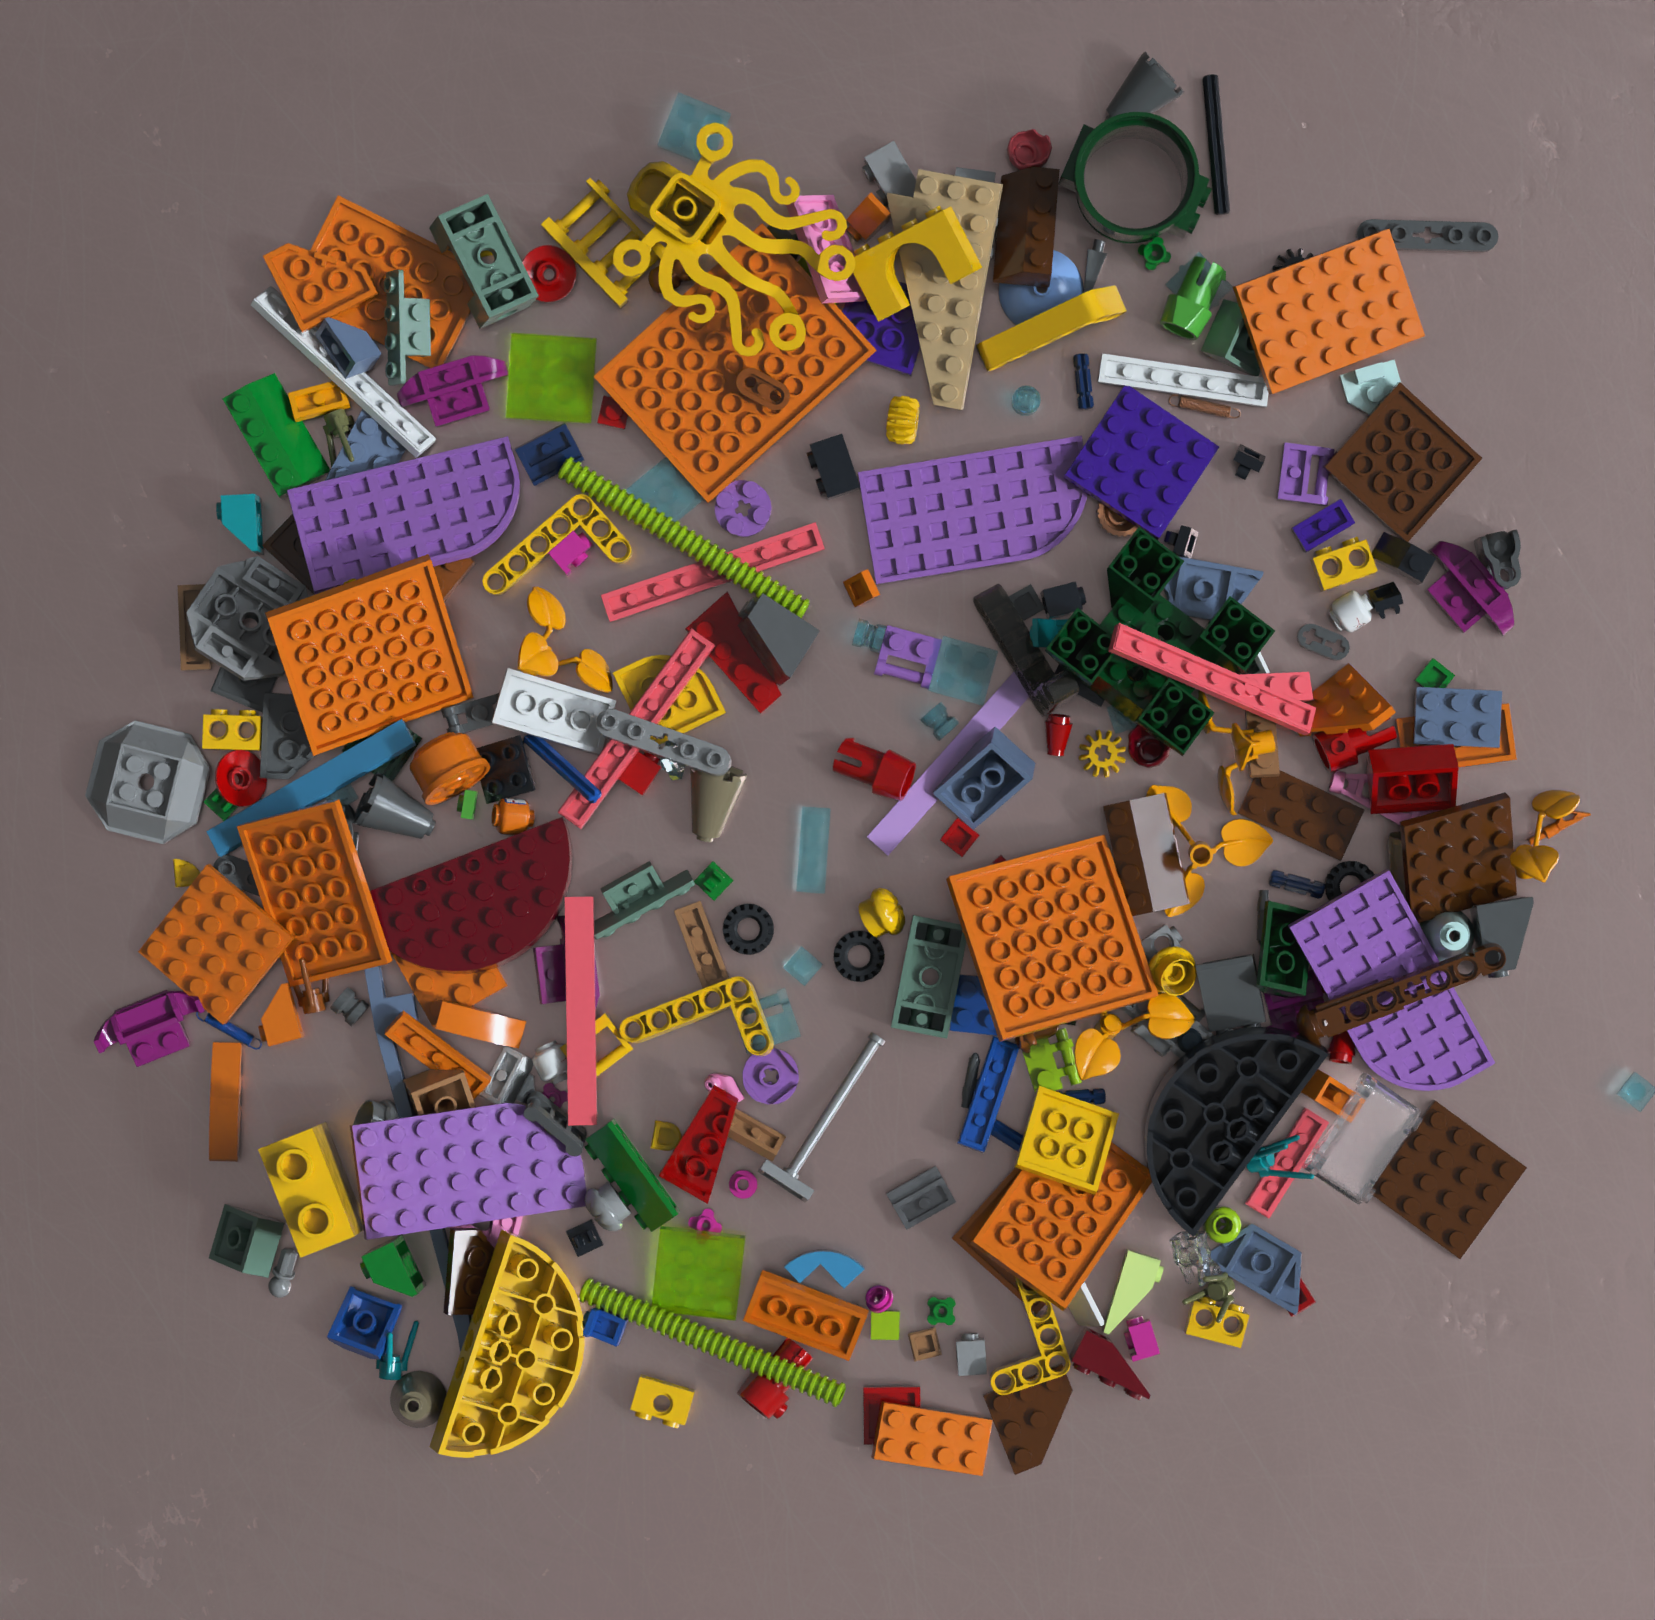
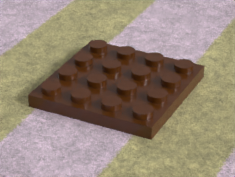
M1397 382L1326 462L1323 468L1399 538L1409 542L1482 460V457L1401 382Z
M1506 792L1400 821L1406 902L1418 923L1431 920L1444 912H1459L1470 909L1473 905H1484L1517 895L1515 868L1510 863V856L1514 852L1510 797Z
M1434 1100L1367 1192L1457 1258L1461 1259L1527 1167Z

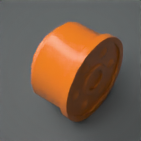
M454 732L442 734L424 744L414 754V758L410 763V772L423 792L422 798L427 805L439 804L456 797L474 786L490 770V764L485 758L480 756L470 737L464 733Z

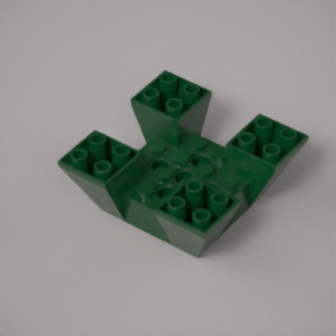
M1138 527L1107 568L1111 602L1109 613L1098 624L1077 608L1045 649V652L1071 675L1139 727L1183 756L1215 712L1191 695L1195 688L1109 652L1114 626L1121 623L1237 674H1243L1248 669L1275 630L1231 596H1229L1204 628L1160 595L1184 563V560L1141 527Z

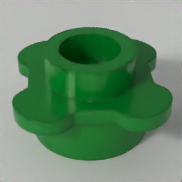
M1155 237L1152 242H1149L1147 245L1141 244L1138 248V254L1143 256L1146 262L1145 267L1148 270H1154L1160 263H1168L1171 259V254L1166 251L1163 245L1164 241L1160 237ZM1153 251L1157 252L1156 256L1152 255Z
M931 1297L928 1300L927 1304L930 1307V1315L927 1317V1320L931 1325H936L937 1323L952 1325L955 1322L953 1307L956 1303L953 1298L937 1299L936 1297ZM939 1309H944V1313L940 1314Z

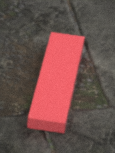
M1304 1107L1285 1137L1286 1139L1299 1135L1300 1139L1288 1144L1287 1149L1275 1153V1163L1270 1167V1170L1299 1172L1329 1122ZM1260 1177L1246 1199L1245 1204L1265 1217L1270 1218L1294 1178Z

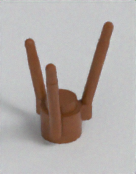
M300 958L299 962L305 990L301 991L299 985L293 986L299 1007H303L304 1014L326 1010L325 1002L330 1001L328 994L329 978L322 979V993H320L319 988L312 989L305 959Z

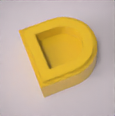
M655 1120L651 1149L673 1150L681 1139L680 1129L673 1123Z

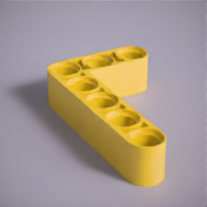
M1116 285L1093 289L978 343L976 347L986 370L991 371L1087 325L1105 322L1127 312Z
M578 494L566 502L490 568L483 576L482 582L485 590L491 595L499 596L506 593L549 555L548 552L573 530L576 532L580 527L583 528L613 563H626L631 558L632 547L590 497ZM584 500L589 503L590 508L587 514L577 515L574 512V506L578 501ZM558 519H564L568 522V529L563 534H557L553 531V523ZM597 522H605L608 525V532L603 537L593 534L592 529ZM539 537L544 538L547 543L546 549L540 553L534 552L531 549L532 541ZM616 543H622L627 547V552L622 558H615L611 554V549ZM515 556H521L525 560V566L520 571H513L510 568V561ZM493 575H501L503 577V586L498 590H492L489 587L488 582Z
M740 976L732 977L630 1016L622 1021L619 1028L620 1035L624 1040L637 1044L732 1009L745 1047L751 1054L760 1057L766 1056L773 1050L774 1046L773 1037L754 986L748 979ZM743 982L746 985L747 991L744 996L737 998L733 994V988L737 983ZM717 992L720 996V1003L718 1006L710 1008L707 1004V997L709 994ZM690 1002L694 1008L693 1014L688 1018H684L680 1013V1009L683 1004ZM748 1009H754L756 1012V1020L752 1024H746L743 1021V1014ZM663 1012L667 1016V1023L662 1028H657L654 1024V1018L658 1013ZM637 1022L641 1028L640 1034L635 1038H631L628 1035V1027L630 1024ZM762 1035L766 1039V1046L763 1050L756 1051L753 1048V1040L755 1037Z
M1016 1277L1015 1280L1040 1354L993 1370L989 1378L990 1385L1000 1395H1008L1061 1377L1069 1371L1071 1365L1051 1302L1033 1289L1024 1288L1022 1281ZM1036 1301H1042L1046 1304V1312L1041 1316H1035L1031 1312V1307ZM1046 1328H1051L1056 1333L1055 1339L1051 1343H1044L1040 1340V1334ZM1059 1355L1064 1358L1065 1363L1060 1370H1053L1049 1367L1050 1359L1053 1356ZM1026 1365H1035L1038 1369L1035 1378L1025 1379L1022 1376L1023 1368ZM1003 1373L1009 1375L1011 1382L1008 1387L998 1388L995 1385V1379L998 1375Z

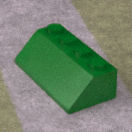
M275 373L249 383L222 398L279 498L283 500L288 497L287 490L309 485L329 473L330 468L303 421L295 422L289 397Z
M612 1119L585 1139L588 1143L585 1146L586 1151L593 1160L599 1158L604 1165V1168L601 1169L602 1173L610 1183L614 1181L621 1189L618 1195L627 1207L632 1204L638 1214L634 1217L643 1230L648 1227L653 1232L679 1214L680 1209L615 1119Z
M403 1234L370 1249L361 1256L363 1261L360 1263V1267L366 1279L371 1278L373 1283L411 1297L417 1295L426 1286Z

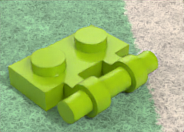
M1066 1028L1057 1031L1056 1037L1058 1042L1050 1044L1048 1038L1038 1039L1037 1044L1031 1046L1030 1053L1022 1051L1035 1093L1039 1086L1053 1091L1062 1089L1060 1077L1066 1075L1069 1077L1071 1086L1082 1083L1077 1073L1072 1051L1074 1044L1072 1038H1068ZM1061 1051L1065 1066L1057 1069L1053 1053Z

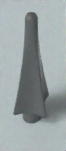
M1094 239L1092 250L1087 249L1083 293L1093 290L1107 256V253H1103L1106 241Z

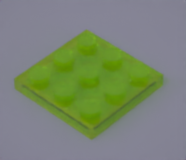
M512 333L506 418L591 424L597 338Z
M661 1226L652 1306L657 1305L659 1310L664 1308L666 1313L671 1311L674 1314L736 1321L745 1236Z

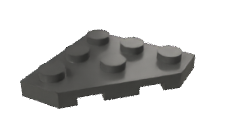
M264 692L260 778L289 779L314 756L292 694Z

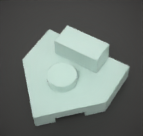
M1395 359L1339 375L1346 402L1367 414L1374 410L1397 382H1401Z

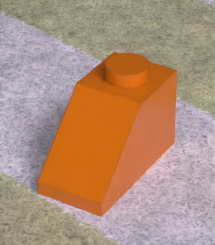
M870 193L846 219L849 226L846 231L855 241L858 242L861 239L866 244L890 221L891 213Z
M289 983L280 985L261 1018L262 1025L258 1026L262 1042L267 1041L268 1047L304 1037Z
M1319 1069L1301 1091L1302 1094L1344 1119L1347 1118L1360 1096Z

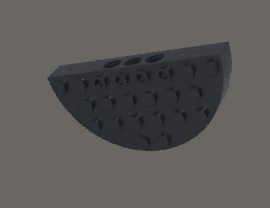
M1273 1027L1239 1028L1218 1034L1199 1043L1186 1052L1166 1073L1157 1087L1147 1113L1144 1138L1145 1155L1157 1195L1172 1218L1193 1237L1329 1055L1323 1045H1317L1303 1038L1299 1033Z

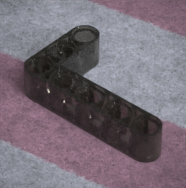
M996 584L973 597L978 613L1037 711L1042 716H1046L1069 703L1079 692V686L1075 678L1068 670L1055 675L1040 648L1033 646L1028 628L1000 584Z

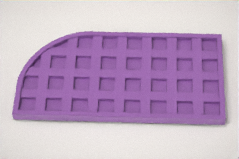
M1082 435L858 472L876 585L1030 560L1053 549L1074 528L1086 503L1088 494L1063 477L1084 446Z
M508 436L287 490L314 594L343 585L344 582L354 578L357 580L429 554L433 566L472 557L493 544L510 524L516 511L520 494L519 472Z
M1388 869L1381 871L1288 925L1329 1000L1392 977L1395 979L1439 962ZM1435 971L1431 975L1430 980L1432 983L1439 985L1445 982L1447 975L1443 971ZM1425 976L1421 977L1423 982L1421 984L1414 985L1412 982H1408V988L1404 991L1409 990L1411 994L1416 993V987L1424 984L1425 990L1429 989ZM1454 987L1404 1006L1403 1010L1347 1030L1361 1058L1376 1074L1395 1085L1408 1089L1432 1091L1450 1088L1495 1064ZM1382 991L1377 995V1001L1382 1005L1389 1004L1393 999V995L1389 991ZM1356 1001L1350 1006V1011L1354 1015H1361L1366 1010V1005L1361 1001ZM1345 1006L1340 1007L1343 1011L1344 1020L1349 1019L1346 1015Z
M499 1103L350 1125L365 1240L584 1207L586 1184L581 1155L570 1156L566 1152V1146L555 1136L548 1134L537 1121L532 1122L524 1117L525 1105L515 1103Z

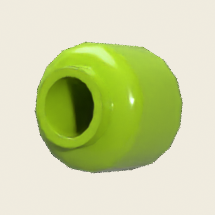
M1216 1206L1203 1224V1230L1207 1237L1214 1242L1229 1243L1239 1235L1241 1220L1236 1211L1231 1208Z

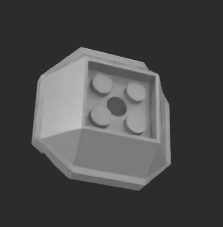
M259 556L217 567L186 612L195 651L243 681L283 676L285 672L265 612L307 598L306 586ZM247 618H251L258 625L254 628H247L242 622Z
M135 720L99 740L85 796L108 831L165 844L197 824L211 768L192 734ZM145 774H150L154 778V785L149 790H144L140 784V780Z

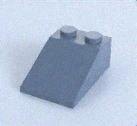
M994 727L974 744L934 789L933 794L974 830L1033 779L1036 763L998 728Z

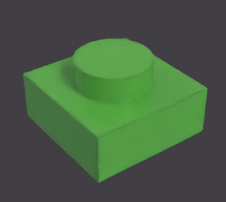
M465 790L464 795H459L457 812H461V818L474 820L478 796L477 791Z

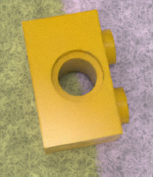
M641 1374L630 1410L636 1411L635 1416L651 1420L652 1416L663 1419L662 1424L678 1428L679 1424H686L695 1390ZM659 1395H664L670 1400V1406L665 1410H660L654 1405V1399Z

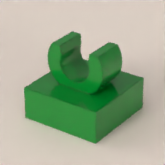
M217 788L204 801L223 821L227 820L239 807L224 800Z
M712 861L694 880V883L715 901L734 880Z

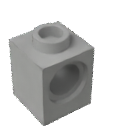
M1164 924L1141 940L1144 953L1149 962L1158 952L1154 947V942L1159 936L1167 937L1170 943L1169 946L1182 948L1179 942L1183 939L1174 926L1169 928L1167 924Z
M978 1333L961 1334L962 1339H956L958 1376L987 1374L985 1339L979 1338Z

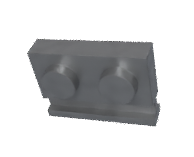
M936 1166L886 1193L906 1230L956 1202Z

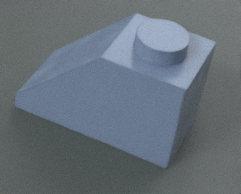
M330 317L323 320L315 334L345 379L372 370L382 354L377 344L366 331Z

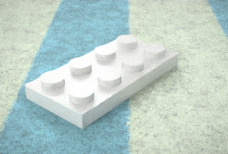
M507 668L491 724L599 755L603 749L606 737L597 729V717L606 709H614L616 700Z

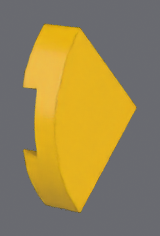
M173 859L175 887L190 886L200 874L199 869L188 861Z

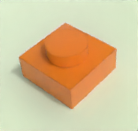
M868 569L843 581L854 607L862 605L880 595Z

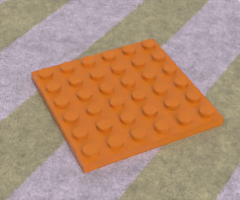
M429 554L265 612L313 756L378 733L401 719L408 722L474 698Z
M1105 834L952 875L946 879L999 1042L1159 996Z

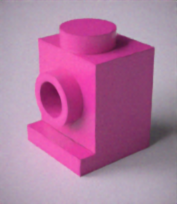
M573 530L550 550L548 554L568 576L572 573L569 569L571 565L578 567L589 557L586 552L590 550L589 548L593 544L583 532L577 535Z
M1142 1316L1126 1320L1129 1332L1124 1333L1128 1349L1134 1348L1135 1351L1130 1354L1131 1360L1134 1362L1160 1354L1150 1320H1143Z

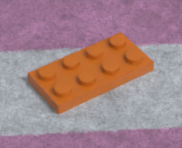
M1509 703L1502 704L1500 748L1454 746L1459 767L1517 760ZM1414 716L1395 719L1399 748L1430 746L1413 744Z
M762 1270L743 1321L849 1361L869 1310Z
M881 1401L871 1458L983 1476L993 1420Z

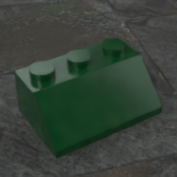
M1265 901L1256 984L1262 993L1284 998L1306 996L1309 963L1288 925L1310 913V910Z

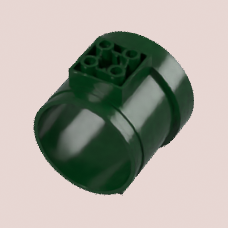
M1147 112L1122 113L1105 120L1095 129L1083 124L1059 180L1060 186L1076 193L1079 210L1089 226L1101 236L1123 244L1147 242L1164 232L1182 239L1186 233L1192 234L1200 217L1196 210L1198 206L1204 207L1212 188L1207 187L1210 179L1199 174L1198 159L1188 137L1169 120ZM1127 138L1145 140L1160 147L1172 159L1181 180V198L1179 206L1167 219L1146 228H1126L1108 221L1093 207L1084 184L1085 166L1096 151L1110 142Z

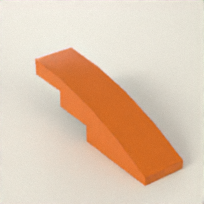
M213 1042L209 1161L238 1162L242 1082L241 1043Z

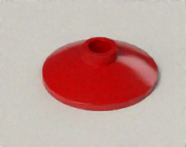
M552 245L539 246L530 251L522 261L539 295L536 300L542 302L558 301L572 290L576 281V266L571 256L565 250ZM551 269L554 271V277L551 280L545 279L544 273L546 270Z
M235 750L224 755L218 762L215 770V783L218 792L228 803L239 807L249 806L256 803L264 794L267 778H260L261 761L256 755L246 750ZM234 775L238 776V784L234 780Z

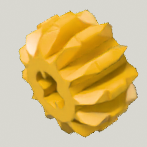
M894 396L891 399L886 426V436L889 441L903 445L914 442L918 430L920 405L917 399L910 398V396Z
M1096 730L1095 736L1097 741H1094L1089 734L1086 735L1085 739L1091 745H1079V749L1088 752L1078 756V759L1080 761L1089 760V763L1083 767L1085 771L1090 769L1092 765L1095 766L1092 774L1094 777L1098 776L1099 770L1102 768L1103 775L1106 778L1109 777L1108 766L1115 773L1120 771L1114 762L1125 763L1126 759L1117 756V753L1125 752L1126 747L1116 749L1115 745L1122 739L1118 736L1112 742L1109 741L1112 731L1108 730L1105 739H1102L1101 731ZM1101 746L1107 747L1106 752L1110 754L1108 760L1107 758L1103 759L1104 762L1099 761L1098 755L1095 754V749L1098 748L1099 750Z

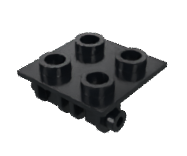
M520 735L476 748L480 756L485 758L490 764L489 772L480 780L486 804L536 790L534 786L536 784L533 782L530 772L531 766L527 761L529 759L526 757L523 747L524 741H522Z

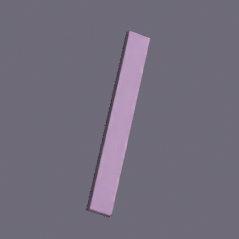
M1017 667L912 785L904 799L896 803L867 838L886 855H889L938 800L933 794L934 789L976 742L992 728L996 727L1000 730L1039 686Z

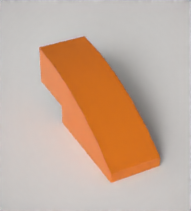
M443 1000L435 1029L519 1049L526 1021L473 1006L469 1007Z

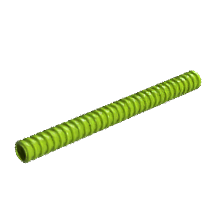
M573 457L567 458L558 472V479H566L568 485L570 483L574 484L573 488L577 489L579 487L583 494L585 492L589 493L588 496L590 498L595 497L598 503L604 502V506L612 507L611 510L613 512L617 510L620 516H627L626 519L628 521L632 519L635 525H642L641 528L643 530L649 529L651 535L657 534V538H664L666 544L670 542L673 548L679 547L681 553L685 551L688 553V557L694 556L696 562L702 561V565L705 567L709 565L711 571L717 570L718 575H725L726 580L732 579L733 584H740V588L743 590L747 588L748 593L756 594V598L763 593L800 618L806 612L810 600L807 598L803 600L801 594L795 595L792 589L788 591L786 585L780 586L779 581L771 580V576L765 577L764 572L756 571V567L750 568L748 566L749 563L740 562L741 558L737 557L735 559L731 552L727 554L725 553L726 549L722 548L720 550L716 543L714 545L710 544L711 540L709 539L705 541L703 535H695L694 530H687L688 526H680L678 520L674 522L671 516L665 517L663 511L659 513L656 507L650 508L648 502L644 504L641 498L635 499L633 493L627 494L626 489H619L620 486L618 484L612 485V481L609 479L607 481L604 480L603 475L597 476V472L594 470L592 472L589 471L588 466L582 467V463L579 461L577 463L574 462Z
M592 1278L586 1280L581 1288L579 1298L582 1303L587 1301L590 1306L595 1304L597 1309L604 1308L606 1313L611 1311L612 1315L617 1316L619 1314L623 1320L628 1318V1321L631 1323L636 1321V1325L641 1326L643 1324L647 1330L652 1328V1331L655 1333L660 1331L662 1336L669 1335V1339L677 1338L679 1343L684 1341L686 1346L693 1345V1349L701 1348V1352L706 1353L708 1351L710 1356L717 1355V1358L720 1360L725 1358L727 1363L734 1362V1366L742 1365V1369L746 1370L749 1368L751 1373L758 1372V1375L761 1377L766 1375L768 1380L775 1379V1383L783 1382V1386L787 1387L790 1385L792 1390L797 1388L799 1393L802 1394L807 1392V1396L812 1397L814 1395L816 1400L824 1399V1403L828 1404L831 1402L833 1407H837L842 1401L846 1390L845 1383L843 1382L838 1384L836 1379L831 1381L826 1375L821 1377L819 1372L812 1373V1369L806 1371L804 1366L800 1365L797 1367L795 1362L790 1364L785 1358L780 1360L778 1355L773 1357L770 1352L765 1354L763 1349L756 1350L754 1345L748 1347L746 1342L739 1343V1339L735 1338L732 1340L729 1335L724 1337L720 1331L715 1333V1330L712 1328L707 1330L705 1325L700 1327L696 1321L690 1323L688 1318L683 1320L681 1315L674 1316V1312L666 1313V1309L662 1308L659 1310L657 1305L650 1306V1303L647 1301L642 1303V1299L637 1298L635 1300L633 1295L626 1296V1293L623 1291L618 1293L616 1288L611 1290L609 1285H604L603 1287L601 1282L597 1281L594 1283Z

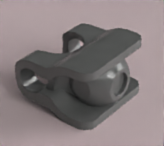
M1517 529L1510 532L1501 531L1487 534L1474 540L1478 560L1491 573L1495 583L1504 590L1515 586L1521 578L1518 559L1521 544ZM1501 569H1504L1508 575L1507 582L1502 580L1500 576Z

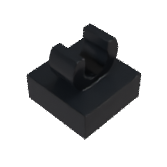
M1240 444L1233 459L1240 463L1235 475L1246 480L1251 469L1259 473L1266 456Z
M1181 525L1179 534L1167 531L1164 542L1175 546L1173 553L1178 556L1192 558L1199 532L1193 528Z
M1394 582L1367 590L1368 597L1375 611L1378 612L1382 619L1385 618L1384 610L1393 607L1396 614L1400 613L1399 605L1404 603L1402 595Z
M592 1219L566 1231L577 1257L604 1245Z

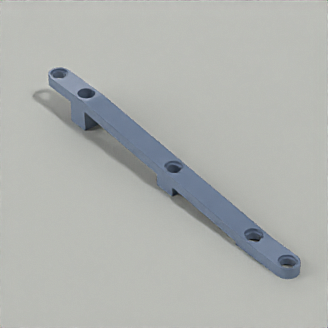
M381 966L364 969L374 1028L399 1118L415 1116L403 1082L405 1075L397 1045L384 1035L385 1029L403 1010L419 1021L415 995L410 993L386 998ZM446 1229L429 1230L445 1287L449 1247ZM452 1315L458 1335L460 1352L472 1319L471 1315Z

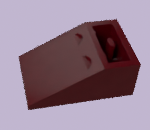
M1083 1326L1069 1355L1074 1368L1086 1375H1089L1091 1371L1098 1374L1099 1381L1110 1387L1115 1388L1116 1384L1123 1386L1125 1394L1139 1401L1142 1396L1149 1399L1151 1395L1110 1338Z

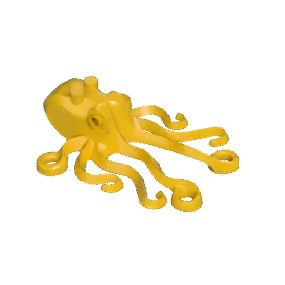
M715 122L707 124L700 129L697 135L696 145L701 158L692 175L689 176L670 164L659 161L649 162L633 179L627 192L630 209L654 226V228L650 230L642 241L628 239L621 242L614 250L613 264L625 276L634 277L641 275L649 266L651 248L657 242H665L667 245L662 254L658 274L659 287L664 299L677 307L704 304L706 313L698 315L695 312H691L688 315L689 319L696 323H706L715 314V306L712 299L702 294L681 295L674 291L672 269L674 260L677 259L693 281L703 287L716 291L726 300L730 318L732 345L740 355L754 356L763 347V333L760 329L754 328L751 332L755 340L754 344L751 347L743 345L740 302L736 291L727 281L705 272L699 266V257L702 254H709L737 281L749 288L773 297L780 304L784 313L776 317L771 323L770 339L780 350L794 351L801 347L805 341L806 329L791 300L780 287L754 276L742 267L723 245L722 236H733L758 252L798 254L805 258L809 265L823 277L829 280L841 281L850 277L855 269L854 255L847 248L840 245H831L818 255L811 246L802 241L762 238L734 217V209L738 204H746L755 210L765 223L781 230H791L827 219H835L837 228L834 231L824 230L821 234L822 238L826 241L837 240L844 235L847 228L846 219L841 212L834 209L794 217H784L777 214L755 192L730 185L731 181L744 174L760 172L767 179L774 201L784 205L796 202L800 193L798 183L792 177H787L785 183L790 186L791 193L788 196L781 195L779 176L775 168L764 160L748 159L738 162L725 169L714 180H711L708 176V170L714 162L722 160L730 154L733 147V135L730 129L723 124ZM714 133L721 135L724 139L723 147L717 151L711 150L707 146V138ZM630 250H636L641 255L640 263L633 267L625 265L623 261L624 254ZM835 255L843 256L846 261L845 268L842 271L833 272L829 268L830 258ZM786 324H791L796 328V336L793 340L785 342L779 337L780 329Z

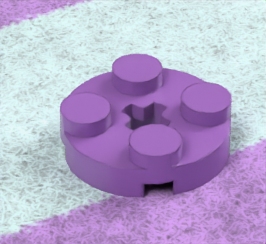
M746 480L731 482L718 494L715 504V515L720 526L730 534L739 537H750L762 531L769 521L772 510L767 492L757 483ZM738 502L750 503L751 508L748 510L747 516L743 517L742 513L736 514L735 509L739 507Z
M773 1048L768 1055L762 1057L752 1054L746 1061L742 1073L743 1085L747 1093L754 1100L764 1104H779L786 1101L795 1092L799 1081L796 1062L788 1053L777 1048ZM767 1068L770 1071L775 1069L778 1071L776 1075L778 1081L773 1084L771 1081L764 1082L763 1078L766 1076L764 1071Z

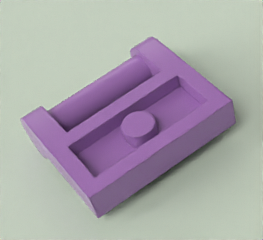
M1285 442L1277 500L1328 506L1329 497L1326 496L1329 472L1323 466L1334 455L1335 449ZM1312 456L1319 457L1315 495L1307 494Z
M887 625L874 675L882 676L885 674L921 684L922 688L929 689L942 640ZM889 655L926 665L925 672L921 673L886 663L887 657Z

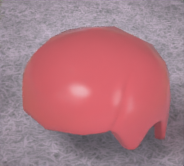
M1035 129L1018 132L1012 136L1006 151L1012 165L1022 170L1028 167H1043L1049 159L1052 145L1048 135L1043 136Z

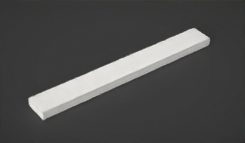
M272 286L252 301L251 306L415 458L433 445L436 438L365 372L345 379L315 336L318 329L313 327L302 333L286 300Z

